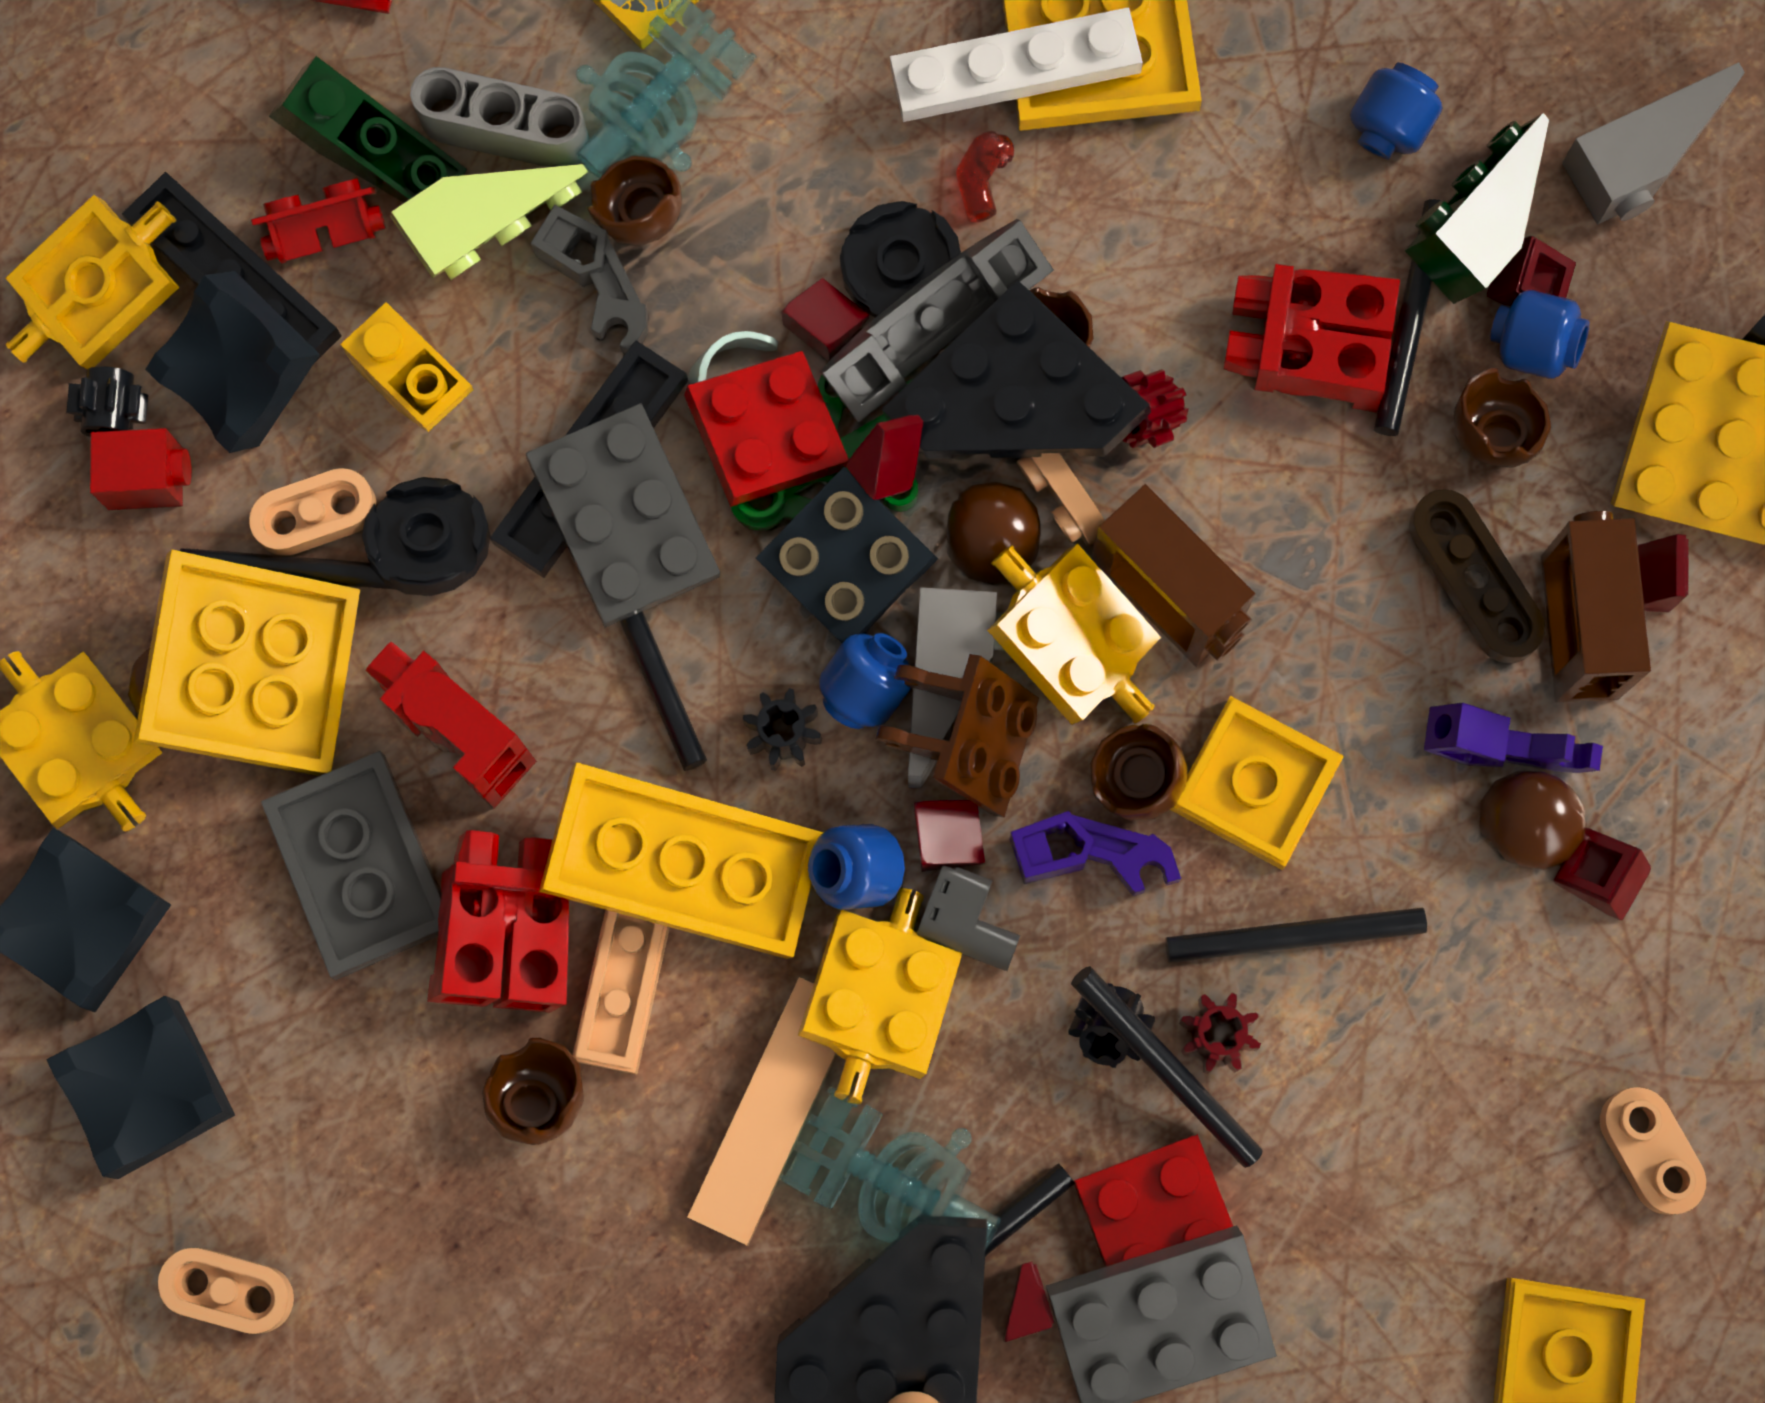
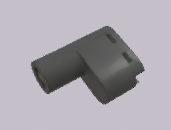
M944 865L942 866L917 935L1004 971H1008L1021 936L979 920L993 880L959 867L952 869Z

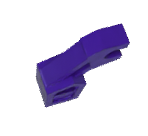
M1466 703L1429 708L1424 751L1467 766L1503 767L1504 762L1556 772L1583 773L1600 771L1602 745L1596 743L1575 744V736L1570 734H1532L1509 730L1511 718Z
M1069 811L1010 833L1009 840L1024 884L1083 870L1087 859L1110 865V868L1132 896L1143 894L1145 891L1144 884L1140 878V870L1146 865H1153L1161 870L1166 886L1178 883L1181 880L1171 847L1153 833L1147 836L1075 816ZM1066 831L1075 840V845L1083 850L1081 854L1077 855L1071 852L1067 858L1054 861L1046 836L1056 832L1063 834Z

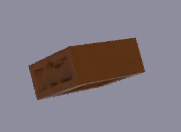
M1146 484L1098 527L1091 559L1111 582L1195 667L1209 655L1216 661H1219L1244 637L1245 634L1242 631L1252 620L1247 611L1256 593Z
M1590 511L1574 516L1573 521H1569L1541 555L1555 703L1619 700L1651 672L1635 518L1613 519L1612 512Z

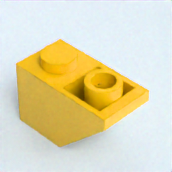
M387 302L340 344L354 368L397 411L427 432L436 426L474 390L472 385Z

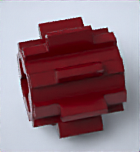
M1162 369L1147 375L1139 370L1121 377L1149 404L1151 413L1122 441L1127 444L1129 443L1131 448H1136L1146 443L1156 448L1173 441L1174 435L1172 430L1180 427V424L1187 422L1189 408L1185 407L1183 397L1187 396L1184 388H1178L1173 383L1174 378L1165 375V371Z
M1234 993L1228 996L1223 1006H1216L1215 1002H1212L1204 994L1198 999L1199 1013L1202 1017L1183 1016L1180 1019L1179 1024L1192 1033V1041L1188 1042L1181 1052L1182 1054H1193L1197 1051L1204 1057L1203 1073L1205 1074L1212 1071L1217 1061H1224L1225 1066L1228 1065L1230 1070L1234 1073L1242 1069L1239 1050L1257 1051L1261 1046V1043L1254 1039L1253 1036L1248 1035V1026L1253 1024L1259 1016L1257 1013H1247L1243 1016L1236 1010L1237 995ZM1210 1018H1214L1220 1026L1230 1023L1234 1028L1235 1034L1227 1040L1228 1050H1225L1220 1042L1209 1044L1206 1041L1204 1034L1212 1027Z

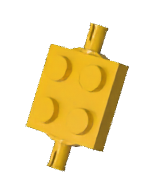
M96 195L89 198L5 278L22 297L28 315L31 317V321L10 341L6 342L5 345L8 349L12 350L11 353L20 361L26 363L28 358L48 339H52L61 343L81 367L89 369L99 364L180 288L157 262L154 250L150 245L172 223L176 222L175 217L170 214V211L165 206L156 201L155 205L131 226L122 221L104 200Z
M1079 544L1067 549L1050 567L1037 573L1016 552L1013 545L1007 547L991 562L1017 591L1013 594L1006 612L987 631L1071 725L1084 720L1103 699L1110 696L1127 713L1134 724L1140 722L1154 709L1155 705L1145 697L1130 678L1134 674L1140 659L1161 637Z
M15 651L8 654L9 658L20 670L21 675L18 676L5 658L0 661V671L18 692L10 704L0 710V757L57 830L82 811L101 806L102 804L109 810L124 832L135 828L121 807L124 806L138 824L145 819L146 814L139 808L125 788L136 772L161 755L162 751L158 746L134 742L137 719L84 651L54 673L40 678L23 658L21 652Z
M899 889L889 922H876L845 910L838 912L798 1032V1036L828 1046L837 1055L846 1060L834 1096L844 1100L849 1095L848 1103L861 1104L870 1069L890 1068L918 1079L924 1077L927 1074L962 953L928 941L917 935V932L913 930L924 896L916 891L910 897L912 889Z

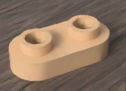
M1042 453L1041 457H1022L1016 461L1032 488L1038 493L1046 487L1059 505V507L1051 511V514L1067 539L1073 543L1081 538L1088 547L1093 545L1096 540L1098 527L1105 520L1060 453Z
M344 468L333 469L262 495L251 509L249 517L250 529L256 540L268 552L280 556L295 555L363 530L366 516L374 503L375 506L377 505L376 497L365 478L356 471ZM346 497L354 498L355 506L350 512L346 514L336 512L337 503L341 499ZM295 518L296 525L290 533L284 535L277 533V526L281 520Z
M1634 1087L1613 1094L1602 1107L1600 1128L1639 1200L1648 1209L1664 1215L1685 1213L1693 1209L1704 1196L1706 1175L1667 1103L1657 1093L1646 1088ZM1635 1108L1643 1110L1649 1118V1126L1644 1133L1635 1131L1630 1125L1629 1116ZM1668 1168L1676 1169L1682 1176L1683 1184L1677 1193L1669 1191L1664 1185L1663 1176Z
M187 1248L176 1252L164 1263L158 1277L160 1297L164 1304L173 1312L244 1333L259 1334L277 1329L289 1317L293 1307V1289L288 1278L282 1272L266 1265L208 1249ZM200 1269L207 1275L208 1284L204 1292L196 1295L190 1290L188 1281L190 1275ZM262 1286L269 1291L271 1302L269 1307L260 1313L252 1307L251 1296L257 1288Z

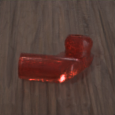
M987 131L975 137L956 169V178L969 222L985 221L997 213L989 179L996 168H1004L1007 162L1013 160L1014 145L1012 140L1006 135Z

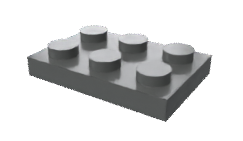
M642 403L526 453V459L604 628L720 577L721 572Z
M381 751L261 801L330 978L338 980L438 936V917L442 894L387 759Z
M1237 1225L1046 1285L1080 1403H1132L1277 1356L1245 1239Z

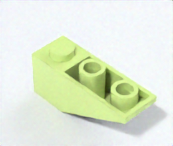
M583 164L443 177L393 210L390 218L432 279L445 271L450 280H453L481 261V258L475 251L494 237H496L501 246L505 245L532 226L526 218L528 214L545 203L550 210H552L554 205L562 207L581 194L582 191L576 182L582 179L588 171Z

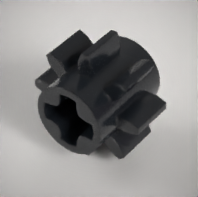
M91 367L86 370V377L82 378L81 384L69 383L66 413L74 415L75 422H81L82 434L91 437V432L124 431L133 429V423L146 424L148 394L141 393L140 385H134V375L131 372L115 367Z
M791 688L785 693L784 699L771 701L770 697L764 692L759 694L762 709L758 716L752 714L743 716L744 726L759 733L758 736L752 738L747 743L748 752L752 755L765 749L769 754L771 770L774 771L780 766L781 759L793 758L798 765L804 766L805 760L802 750L805 748L806 743L817 745L822 742L821 733L815 729L806 728V724L813 721L818 715L816 705H808L801 710L796 705L794 689ZM781 718L784 724H793L794 737L784 741L779 734L772 735L771 723Z
M1108 983L1112 990L1152 1030L1155 1017L1143 1014L1144 1007L1140 1000L1141 995L1135 994L1127 988L1113 986V984ZM1081 996L1074 1011L1076 1015L1068 1033L1071 1036L1080 1037L1079 1045L1083 1056L1097 1064L1110 1066L1111 1068H1116L1117 1064L1121 1063L1126 1055L1131 1059L1139 1061L1141 1058Z

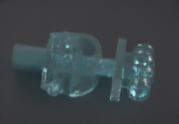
M673 0L665 10L664 15L669 19L673 17L687 30L682 36L658 15L649 23L648 34L673 56L666 65L652 56L628 51L616 56L602 77L595 73L594 69L589 65H582L577 69L576 77L578 81L594 87L589 97L588 108L604 123L576 153L582 164L595 176L600 178L611 164L622 160L631 149L639 156L656 158L660 161L669 155L673 160V166L676 170L685 172L690 169L692 165L691 157L683 153L679 148L692 136L698 116L697 105L693 95L685 84L688 81L687 78L692 77L693 74L722 101L730 92L732 82L712 64L719 59L733 72L732 77L738 80L757 59L753 52L747 53L734 41L736 33L731 28H727L720 35L710 26L716 18V15L710 9L702 12L690 0ZM701 36L711 44L702 55L692 47ZM639 72L654 78V80H650V84H645L640 79L625 73ZM612 91L623 92L634 97L633 103L625 97H623L622 95ZM671 96L677 99L683 109L685 120L681 126L677 125L674 113L667 104V100L669 101ZM654 115L666 132L667 136L664 139L660 137L657 128L650 120L654 118Z
M829 1086L827 1092L830 1095L818 1117L811 1114L807 1123L818 1128L809 1146L799 1140L796 1141L792 1149L798 1153L787 1174L782 1173L779 1180L809 1196L812 1191L809 1186L820 1166L828 1168L830 1171L814 1201L832 1210L852 1173L853 1177H858L860 1181L864 1180L859 1195L858 1213L860 1223L869 1235L888 1243L895 1241L901 1231V1217L906 1203L907 1207L912 1206L908 1224L919 1215L987 1219V1249L999 1227L1001 1218L959 1196L971 1175V1170L956 1156L962 1149L970 1145L972 1140L970 1132L965 1128L954 1130L951 1140L945 1148L924 1133L908 1132L891 1141L876 1158L875 1154H870L868 1150L864 1151L883 1114L866 1104L850 1134L840 1130L852 1107L857 1108L858 1104L848 1103L849 1096L844 1100L838 1099L834 1096L837 1089ZM830 1136L844 1143L836 1160L821 1153ZM917 1147L926 1149L925 1152L916 1156L904 1170L899 1171L898 1167L893 1168L892 1164L906 1151ZM937 1162L944 1163L930 1177L926 1184L923 1185L922 1180L917 1181L929 1167ZM947 1184L943 1194L941 1195V1190ZM881 1189L883 1194L888 1192L889 1196L885 1209V1227H882L878 1222L875 1211L877 1193Z

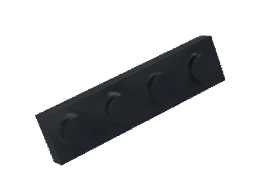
M164 172L122 213L127 222L132 226L155 205L156 201H159L175 217L176 222L172 223L151 244L196 286H198L204 275L231 271L238 273L320 354L317 360L342 337L336 326L167 172Z
M635 340L566 435L642 403L654 429L687 384V373ZM534 477L490 536V539L496 547L545 578L567 548V545Z

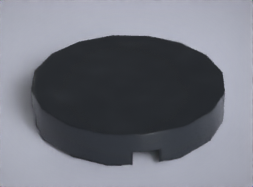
M898 201L878 205L857 218L849 229L850 233L845 239L844 246H842L840 267L844 288L856 305L876 318L906 292L959 255L961 250L958 236L944 217L933 210L931 213L926 209L917 208L915 203Z
M428 477L413 479L399 483L386 492L387 498L382 500L377 507L374 503L365 518L362 534L370 567L386 585L402 593L433 596L455 590L474 577L487 558L491 535L483 506L474 495L472 497L469 493L463 491L461 485L448 479Z

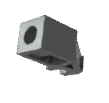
M554 205L531 241L535 256L582 287L594 285L598 296L591 326L592 334L598 339L603 340L611 326L615 324L624 325L628 332L619 346L621 352L626 354L635 340L642 344L648 334L646 304L640 302L608 238L606 230ZM580 239L591 244L595 249L593 253L594 262L582 266L579 259L573 260L570 258Z

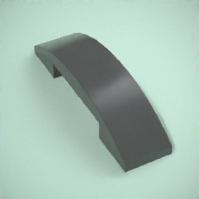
M1015 219L951 259L906 292L855 335L820 372L854 420L859 423L908 385L904 380L905 377L963 333L1015 282L1019 280L1030 290L1053 272L1054 269L1021 220Z

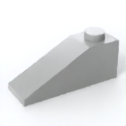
M1739 62L1575 139L1562 164L1597 225L1617 215L1621 221L1632 219L1654 204L1653 196L1720 110L1745 72Z
M920 587L915 667L928 672L963 678L970 654L980 655L990 663H993L994 650H1004L987 631L1005 613L996 612L997 592ZM914 688L911 733L949 741L961 701ZM909 753L908 788H922L937 760Z

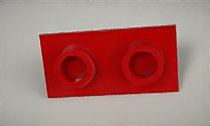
M357 178L323 187L325 199L302 205L299 194L264 203L266 216L251 219L253 226L263 224L268 226L270 235L260 237L266 260L279 259V262L283 264L287 263L288 260L323 251L316 229L324 226L328 228L333 248L365 239L371 240L376 238V231L386 229L380 206L368 208L365 198L366 196L377 194L376 187L361 189Z

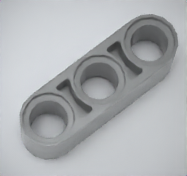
M433 67L424 70L415 78L411 85L410 98L424 132L431 139L440 143L545 167L578 165L586 158L589 152L590 138L580 106L573 98L564 94L445 67ZM444 99L455 101L445 111H431L432 106L438 101ZM510 112L514 114L507 123L501 125H491L488 123L498 113ZM567 125L572 127L569 134L559 139L546 136L556 126Z

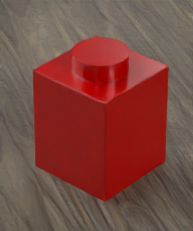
M166 428L91 432L90 493L108 510L183 506V486H189L192 478L191 459L188 450L183 448Z

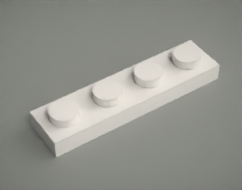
M1129 7L890 56V68L903 122L1140 74L1143 65Z

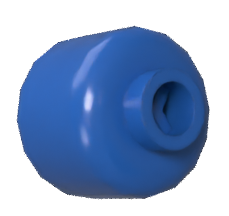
M1397 62L1393 69L1381 68L1376 70L1369 78L1350 113L1352 123L1362 133L1358 144L1386 160L1391 158L1394 151L1401 154L1417 152L1422 147L1443 109L1442 102L1435 93L1439 87L1438 84L1428 75L1404 63Z
M1526 290L1515 298L1511 307L1503 305L1499 307L1492 325L1490 339L1491 342L1500 344V359L1505 367L1547 379H1554L1559 377L1567 367L1575 369L1578 366L1588 338L1590 322L1587 319L1581 318V310L1576 301L1535 290Z
M862 633L847 637L819 677L820 691L824 697L823 705L826 711L841 724L854 729H861L864 726L875 727L884 725L911 689V687L905 685V681L894 679L898 665L910 666L906 659L907 652L902 644L893 637L883 633H877L874 636Z
M874 824L842 825L829 828L818 837L808 862L809 878L817 895L826 905L839 910L872 908L885 905L898 893L903 883L905 872L904 855L897 839L887 829Z

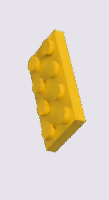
M576 762L571 769L539 892L790 959L795 954L812 884L808 873L809 857L818 837L824 832Z

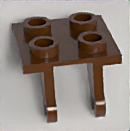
M969 655L963 678L928 672L914 666L898 665L894 679L905 681V685L911 688L961 701L950 741L909 733L894 727L879 726L875 739L886 742L885 746L937 760L933 775L934 779L993 816L1005 818L1010 798L1016 793L1019 785V766L1027 739L1032 735L1036 727L1039 697L980 655Z

